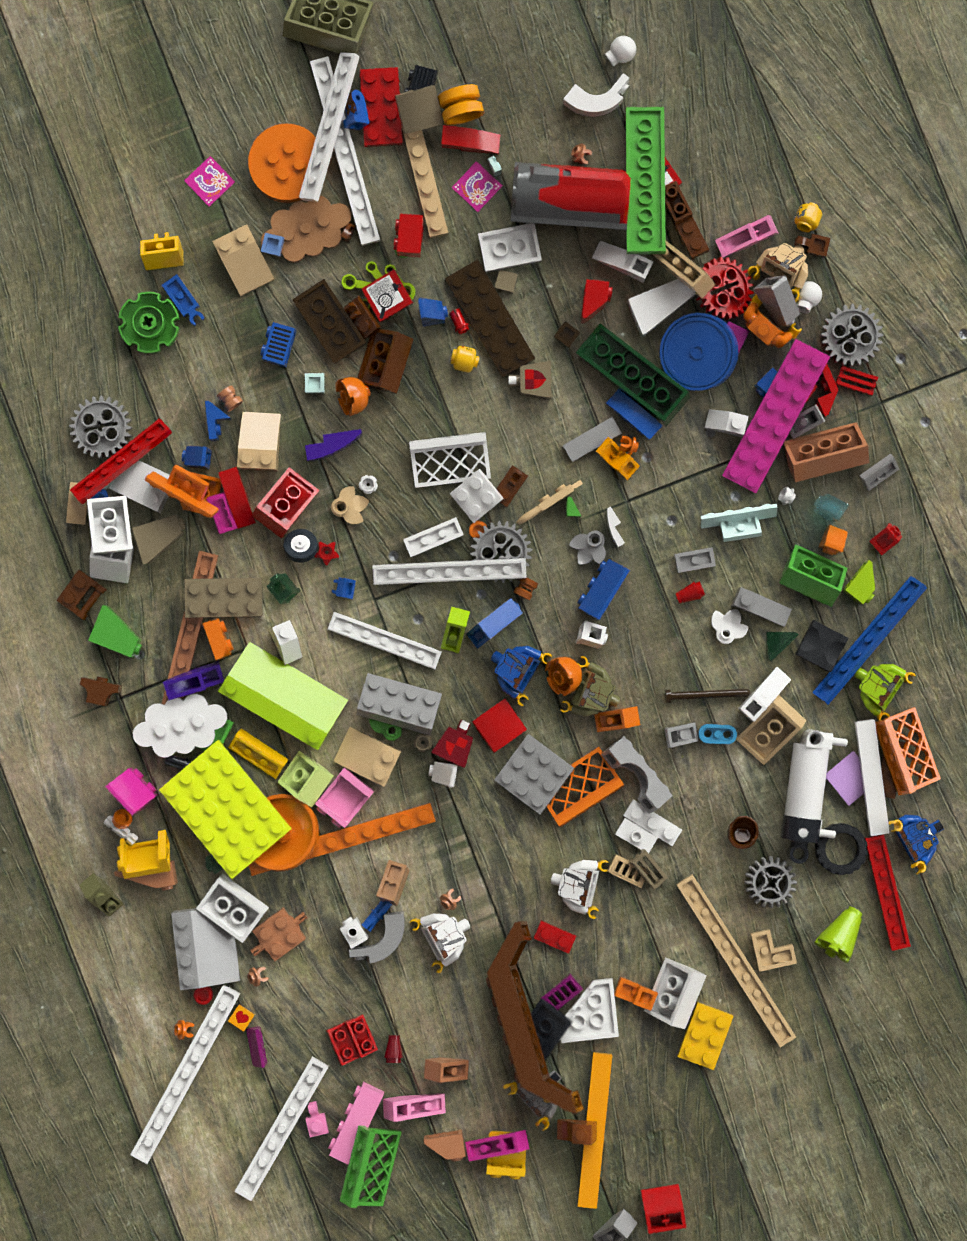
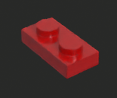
M541 920L533 938L569 954L576 935Z

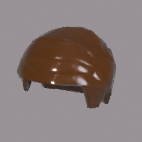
M748 816L737 817L729 825L727 831L729 841L736 848L746 849L752 847L759 836L757 822Z

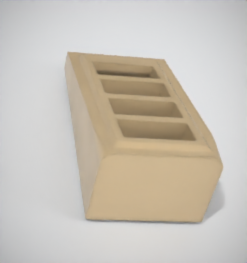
M617 854L614 855L607 872L642 888L645 882L642 876L638 882L635 881L638 875L637 870H635L632 878H629L628 876L633 865L629 860ZM619 861H621V862H623V863H622V865H621L619 871L617 872V871H615V869H616V867H617ZM627 864L629 867L625 875H623L622 872ZM640 866V868L648 876L649 873L646 871V869Z

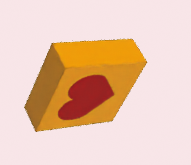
M239 1004L228 1022L244 1032L255 1014Z

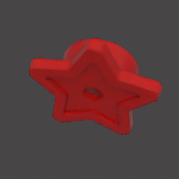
M320 541L319 551L314 557L321 558L326 566L331 559L339 558V555L334 551L335 542L327 545Z

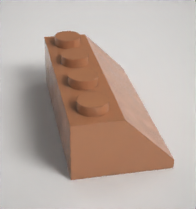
M857 422L790 439L783 443L788 466L795 482L869 463L868 444Z

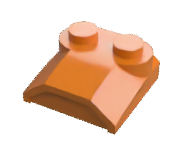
M218 618L203 623L215 660H221L231 655V651L234 648L231 640L226 638L225 632H227L224 621L220 622Z

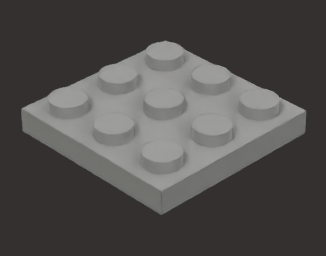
M528 734L497 775L495 781L541 815L575 768Z

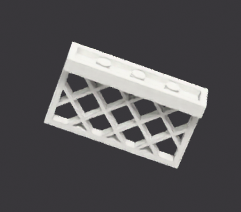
M485 432L409 441L415 488L464 482L469 478L470 473H475L473 470L479 462L486 467L487 475L485 476L488 479L491 478ZM483 445L484 453L480 458H477L470 452L474 446ZM461 447L467 453L459 461L452 455V452L456 448ZM437 450H443L448 454L442 463L432 457ZM423 452L428 456L423 465H420L415 460V453ZM468 454L477 460L471 469L462 463ZM449 456L458 462L452 472L443 465ZM430 459L439 465L433 474L424 468ZM460 464L469 471L463 478H459L454 474ZM441 467L450 473L446 480H440L435 476ZM422 469L431 475L427 482L418 483V474Z

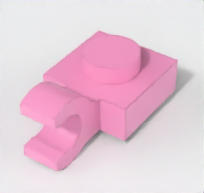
M316 1101L309 1102L308 1110L310 1116L306 1117L309 1136L315 1137L329 1133L325 1113L319 1114Z

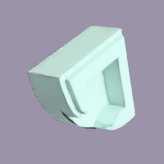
M496 157L488 158L487 160L494 176L501 174L502 168L499 162L496 161Z

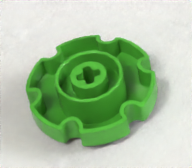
M138 293V299L133 301L129 298L119 312L118 317L123 320V324L118 326L120 335L130 347L137 345V351L140 353H160L162 345L170 347L178 337L180 328L175 326V322L180 320L179 313L169 299L161 301L159 293ZM148 319L152 321V326L150 327L147 325Z

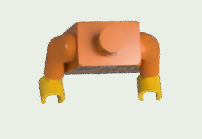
M757 295L752 298L750 305L743 315L747 328L770 347H783L792 338H796L802 330L801 328L800 330L795 329L796 323H793L787 332H784L758 309L762 302Z

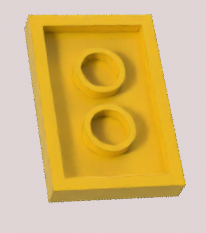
M696 1002L677 1056L714 1070L733 1015Z

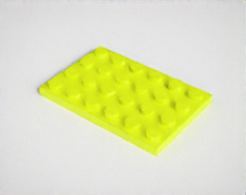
M219 740L159 789L231 879L235 878L292 830Z

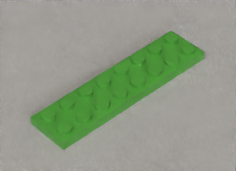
M626 107V173L631 178L626 230L627 254H665L664 107Z

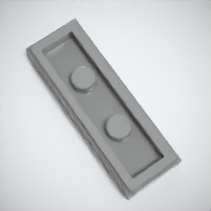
M613 417L564 444L563 448L571 462H574L598 448L607 437L614 439L621 435L622 432Z

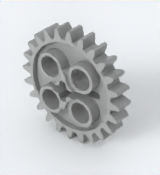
M845 304L842 306V311L837 307L835 309L836 314L831 312L829 314L831 319L826 318L824 320L827 325L821 327L822 330L826 331L820 334V337L825 338L821 344H827L828 347L825 348L824 352L830 350V358L836 356L835 363L841 359L842 366L847 361L850 367L854 365V361L860 366L861 359L867 363V356L873 358L875 355L872 351L878 352L880 350L876 345L883 343L878 340V338L884 336V334L878 333L883 327L876 325L880 319H873L875 313L867 314L869 308L862 311V305L855 309L854 304H851L848 309ZM852 318L859 320L860 325L858 327L851 324ZM864 326L867 327L866 330L858 333L856 336L847 339L841 344H837V341L845 338L850 333H854ZM836 327L843 330L842 336L835 334L834 329ZM862 334L869 337V343L861 341L860 337ZM844 344L852 346L853 350L851 353H847L844 350Z
M93 396L91 403L85 399L86 405L79 404L81 410H74L77 416L70 418L75 421V424L69 425V427L75 430L70 433V435L76 436L73 442H80L77 448H84L83 453L87 454L91 451V457L98 453V457L102 459L103 453H105L106 457L110 458V452L115 454L117 448H123L122 443L128 444L125 438L131 437L127 433V430L133 429V427L128 426L132 419L126 418L129 412H122L125 406L117 407L119 401L115 400L111 403L112 398L110 397L105 401L104 397L100 396L99 401H97L96 397ZM107 411H112L113 413L110 420L104 419V414ZM92 415L94 421L92 424L87 425L85 419L87 416ZM114 422L118 423L115 426L103 427L102 431L94 429L89 432H85V429L100 427V423H102L103 425H109ZM115 429L117 436L114 439H109V431ZM97 434L98 441L91 444L90 436Z
M498 521V525L495 527L491 522L490 529L483 526L485 532L478 531L480 538H473L477 544L471 545V547L476 550L470 553V555L476 556L474 560H492L498 553L496 549L498 547L503 548L512 538L513 542L505 550L506 555H501L498 559H532L530 555H527V552L532 551L531 548H527L531 541L524 540L527 534L521 536L522 528L517 531L515 530L516 524H513L510 528L508 527V521H506L504 526ZM498 533H503L506 536V541L502 544H498L495 541V536ZM518 546L520 554L512 556L509 553L510 547ZM490 547L493 550L491 558L483 556L482 551L484 548Z

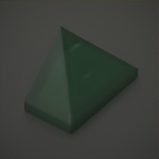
M767 632L766 659L771 662L799 634L797 632Z

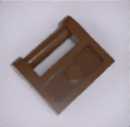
M79 569L56 601L85 620L88 617L87 613L100 595L104 594L107 589ZM91 586L95 588L94 592L80 610L77 606Z

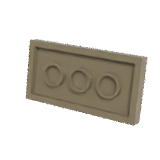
M262 578L184 579L185 618L262 616Z

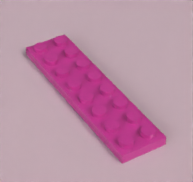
M795 338L722 474L723 477L757 493L830 356Z

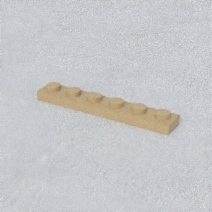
M419 130L406 134L403 132L429 237L431 239L447 235L448 229L423 131Z

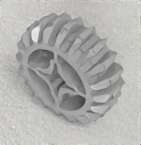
M772 856L768 857V862H766L764 857H761L762 864L755 860L754 863L757 867L749 866V869L753 872L752 874H745L751 878L744 881L745 884L751 885L746 888V891H753L749 897L751 899L756 897L754 901L756 904L762 900V907H765L767 902L769 908H773V902H775L777 907H780L779 901L782 900L786 904L787 900L785 897H793L789 891H796L794 887H791V884H797L796 880H791L796 874L794 872L789 873L792 870V866L785 868L787 861L784 860L779 864V857H776L774 862ZM777 867L781 871L769 874L764 868ZM760 872L763 881L756 889V878ZM765 875L773 880L775 888L770 885L767 886L769 882ZM785 876L786 883L783 891L781 892L779 888V882L783 879L782 877ZM773 890L777 896L764 897L760 893Z

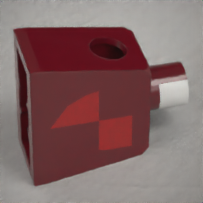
M461 719L456 729L449 726L431 753L465 768L473 737L467 735L471 724Z

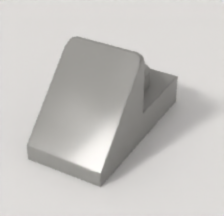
M817 405L798 415L790 430L793 439L825 422Z
M695 722L666 727L664 729L668 748L699 741Z

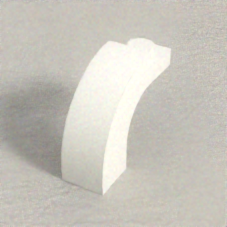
M623 73L613 87L602 95H591L575 84L563 99V104L573 112L583 116L596 117L608 114L622 103L623 97L620 94L623 95L628 89L629 77Z

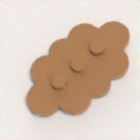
M320 196L318 202L308 201L305 203L298 201L291 205L289 211L284 209L276 211L271 217L272 229L265 233L284 237L281 253L287 261L296 263L303 260L306 255L316 257L322 253L324 248L332 249L337 247L342 240L341 229H344L351 222L352 215L346 205L341 203L331 205L328 199ZM265 233L263 234V236H262V238H261V245L263 244V239H264Z

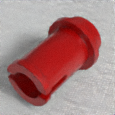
M455 309L456 312L454 313V310L451 311L449 316L456 327L455 331L460 335L469 330V324L465 322L460 309Z

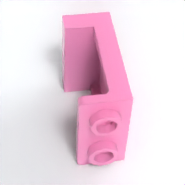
M344 767L315 803L318 806L316 809L324 816L328 814L332 817L331 821L337 827L343 826L345 828L374 793V790Z

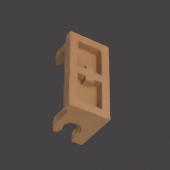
M388 860L376 897H379L383 902L388 901L392 905L398 906L410 871L408 866Z

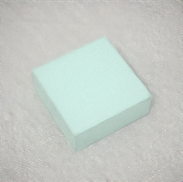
M305 373V393H325V374Z

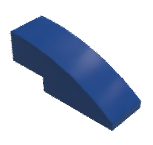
M620 389L606 402L613 411L648 441L663 426Z

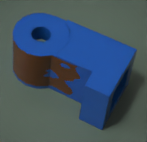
M359 90L350 92L345 106L346 119L343 120L344 128L360 130L370 124L365 98Z

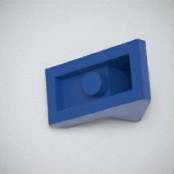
M205 401L209 440L218 441L222 431L221 425L217 424V421L232 419L210 401Z

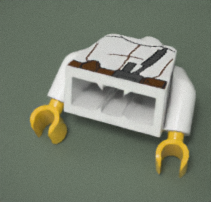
M581 860L571 864L569 868H564L562 875L556 873L552 875L551 884L559 886L558 895L562 897L563 902L570 910L584 915L587 913L591 919L596 918L595 915L590 913L592 910L599 911L596 906L592 905L599 875L597 868L600 871L607 872L608 869H602L601 864L604 862L609 863L608 861L600 860L597 863L594 860Z
M435 913L421 917L420 920L418 918L412 919L409 923L415 921L418 924L417 928L412 929L413 931L418 930L421 925L423 926L421 930L437 958L433 962L432 967L436 964L440 965L441 968L436 970V973H441L444 966L450 965L459 958L464 948L463 944L467 941L463 932L470 929L469 922L465 918L457 922L455 917L449 918L446 914Z

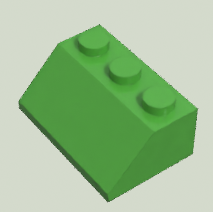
M795 544L779 583L832 607L841 593L848 568Z

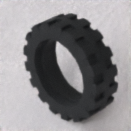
M844 823L831 824L829 827L824 828V830L835 831L836 834L846 833L850 835L856 842L857 852L851 862L844 865H836L828 859L825 852L826 843L829 838L820 837L819 843H815V855L820 865L827 871L838 875L852 874L855 870H859L862 863L864 864L866 861L865 858L868 854V845L864 835L857 828Z

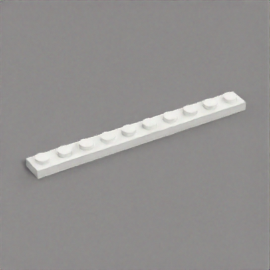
M328 56L310 61L323 110L334 76ZM343 113L334 149L362 246L379 242L380 238L350 131L348 128H344L343 120L346 117Z
M226 985L222 986L135 1145L131 1156L148 1164L241 993Z

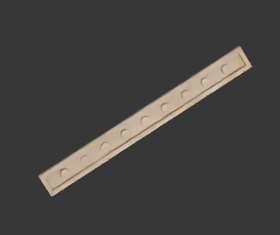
M693 874L676 884L779 1047L781 1048L795 1039L796 1036Z

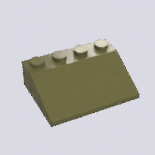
M292 0L284 18L282 36L339 54H358L374 2L368 0Z

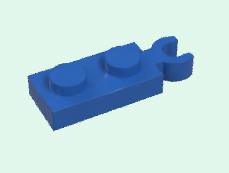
M177 274L162 284V287L184 317L190 315L189 320L193 326H196L194 322L196 316H200L202 320H205L203 314L196 311L200 307Z

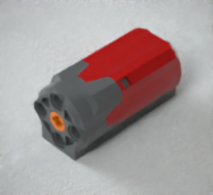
M515 162L511 221L627 230L631 178L626 171L620 169Z

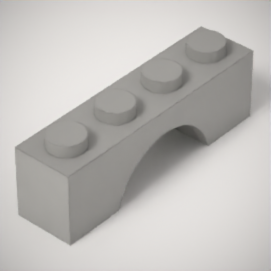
M624 736L615 741L601 754L612 769L626 768L635 774L640 784V793L637 799L649 814L658 810L672 797L668 787L659 780L656 772L650 769L643 756L637 753L632 743Z

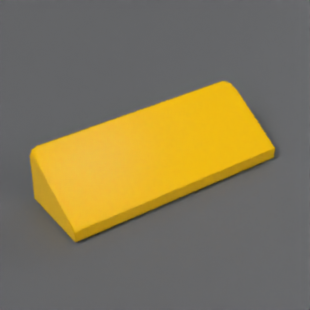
M243 729L237 732L228 747L274 779L278 777L288 762L286 757Z

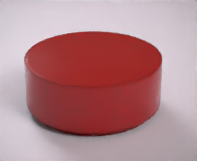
M210 986L196 988L193 994L194 1000L200 1005L208 1004L213 998L212 988Z

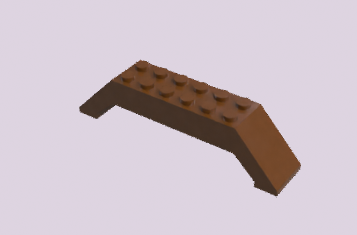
M527 921L515 922L487 972L488 977H486L489 989L492 988L494 995L492 996L493 1005L495 1008H498L499 1015H497L499 1025L503 1026L505 1032L503 1039L506 1046L509 1045L511 1052L509 1053V1059L516 1069L514 1076L516 1082L520 1083L523 1089L574 1114L583 1110L578 1090L572 1091L550 1078L516 966L527 942L532 940Z

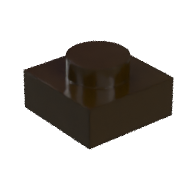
M565 321L554 335V338L569 348L580 332Z

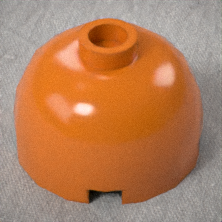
M347 377L336 381L335 389L336 392L340 391L341 398L337 399L343 412L349 416L362 412L369 401V387L356 377Z
M557 657L546 664L545 672L548 671L549 674L546 679L556 694L566 696L579 688L582 682V670L575 660L570 657Z

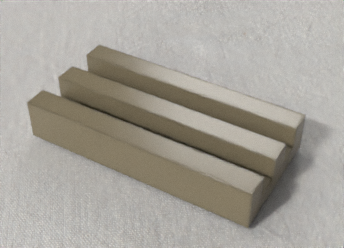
M642 849L640 854H636L635 858L629 861L652 890L658 888L668 878L645 849ZM644 856L662 878L659 879L642 859ZM638 861L655 880V884H653V882L637 864Z

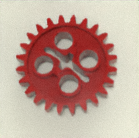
M722 257L714 258L710 262L703 264L704 267L701 269L715 283L713 288L703 298L698 297L696 299L698 301L702 300L700 307H707L705 313L712 311L711 315H718L720 319L725 317L726 320L744 313V310L748 308L747 303L752 301L748 296L754 294V292L749 290L753 286V284L748 283L751 276H745L748 270H741L743 264L736 266V260L730 262L729 257L725 259ZM733 282H737L736 286L723 290L714 295L710 294L711 291L717 290Z

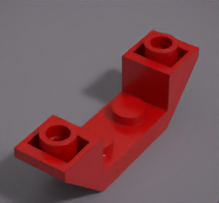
M826 364L820 375L822 379L820 381L821 387L828 394L815 400V405L819 408L823 418L829 415L838 392V387L828 364Z

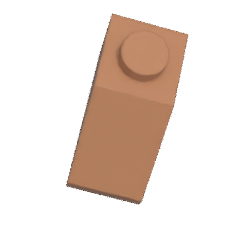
M453 1058L425 1059L424 1079L439 1083L467 1080L469 1060Z
M462 1130L424 1136V1144L446 1160L451 1159L454 1162L462 1160V1157H466Z

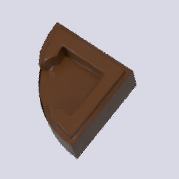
M349 223L341 234L343 241L347 243L350 241L357 228L356 225Z

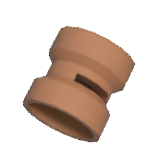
M232 385L217 395L219 401L225 403L224 408L227 412L234 410L243 402L240 396H236Z

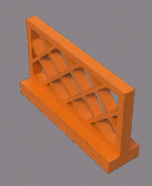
M915 707L875 722L877 736L898 795L911 794L917 789L941 779ZM909 713L913 719L911 725L905 722ZM892 720L899 723L897 731L893 728ZM903 726L910 729L907 737L901 734ZM914 732L919 736L918 743L911 740ZM899 738L906 741L903 749L898 742ZM910 744L916 747L914 755L908 752ZM920 750L925 753L924 761L918 758ZM906 756L912 759L910 767L906 764ZM916 762L923 765L920 773L914 770ZM927 768L931 770L933 776L931 779L924 776ZM912 774L919 777L915 786L911 778Z
M600 747L571 764L574 768L578 765H584L587 768L585 777L574 775L573 771L570 775L569 787H561L568 790L566 801L556 799L554 796L551 805L548 804L547 808L559 827L564 826L624 787L615 770L612 769L601 755L603 752ZM600 754L602 757L601 766L590 764L593 755ZM589 767L600 769L598 780L587 778ZM602 770L611 771L615 778L609 782L601 781ZM573 777L584 779L582 790L571 788ZM586 780L597 782L595 791H584ZM570 790L581 792L580 800L576 803L568 801ZM554 801L565 803L564 810L556 815L552 809Z

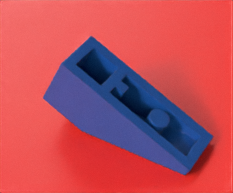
M425 298L418 299L423 327L445 323L448 311L447 306L442 305V301Z

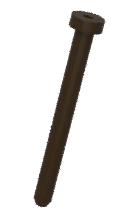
M669 689L665 690V702L671 703V700L747 697L750 695V690L671 692Z

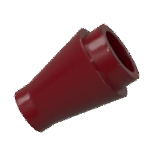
M388 1035V1043L384 1055L386 1063H401L403 1054L400 1035Z

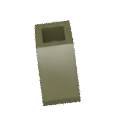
M95 873L91 874L79 885L86 899L109 917L124 905L107 883Z

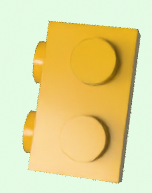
M490 1131L489 1137L511 1132ZM526 1150L487 1158L486 1174L493 1178H501L502 1175L509 1176L511 1179L525 1177Z

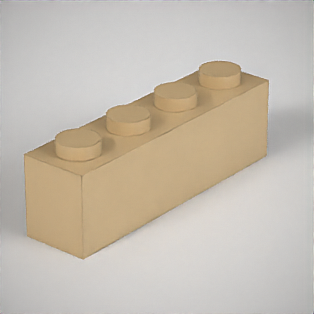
M667 241L665 254H650L655 261L701 298L715 285L705 271Z

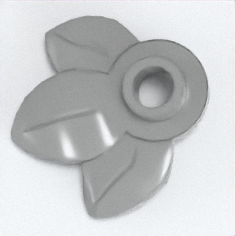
M600 531L578 534L569 544L570 547L579 550L577 559L580 565L588 564L593 559L598 564H601L606 556V550L603 546L605 537ZM595 537L599 538V541L596 544L592 543V540Z

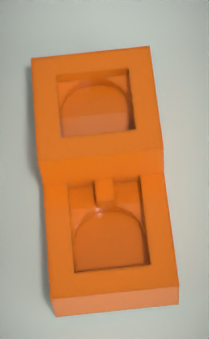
M620 977L614 991V996L650 1011L658 995V992L623 977Z

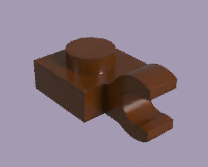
M811 234L810 239L797 236L794 246L801 245L807 248V254L825 258L831 238Z

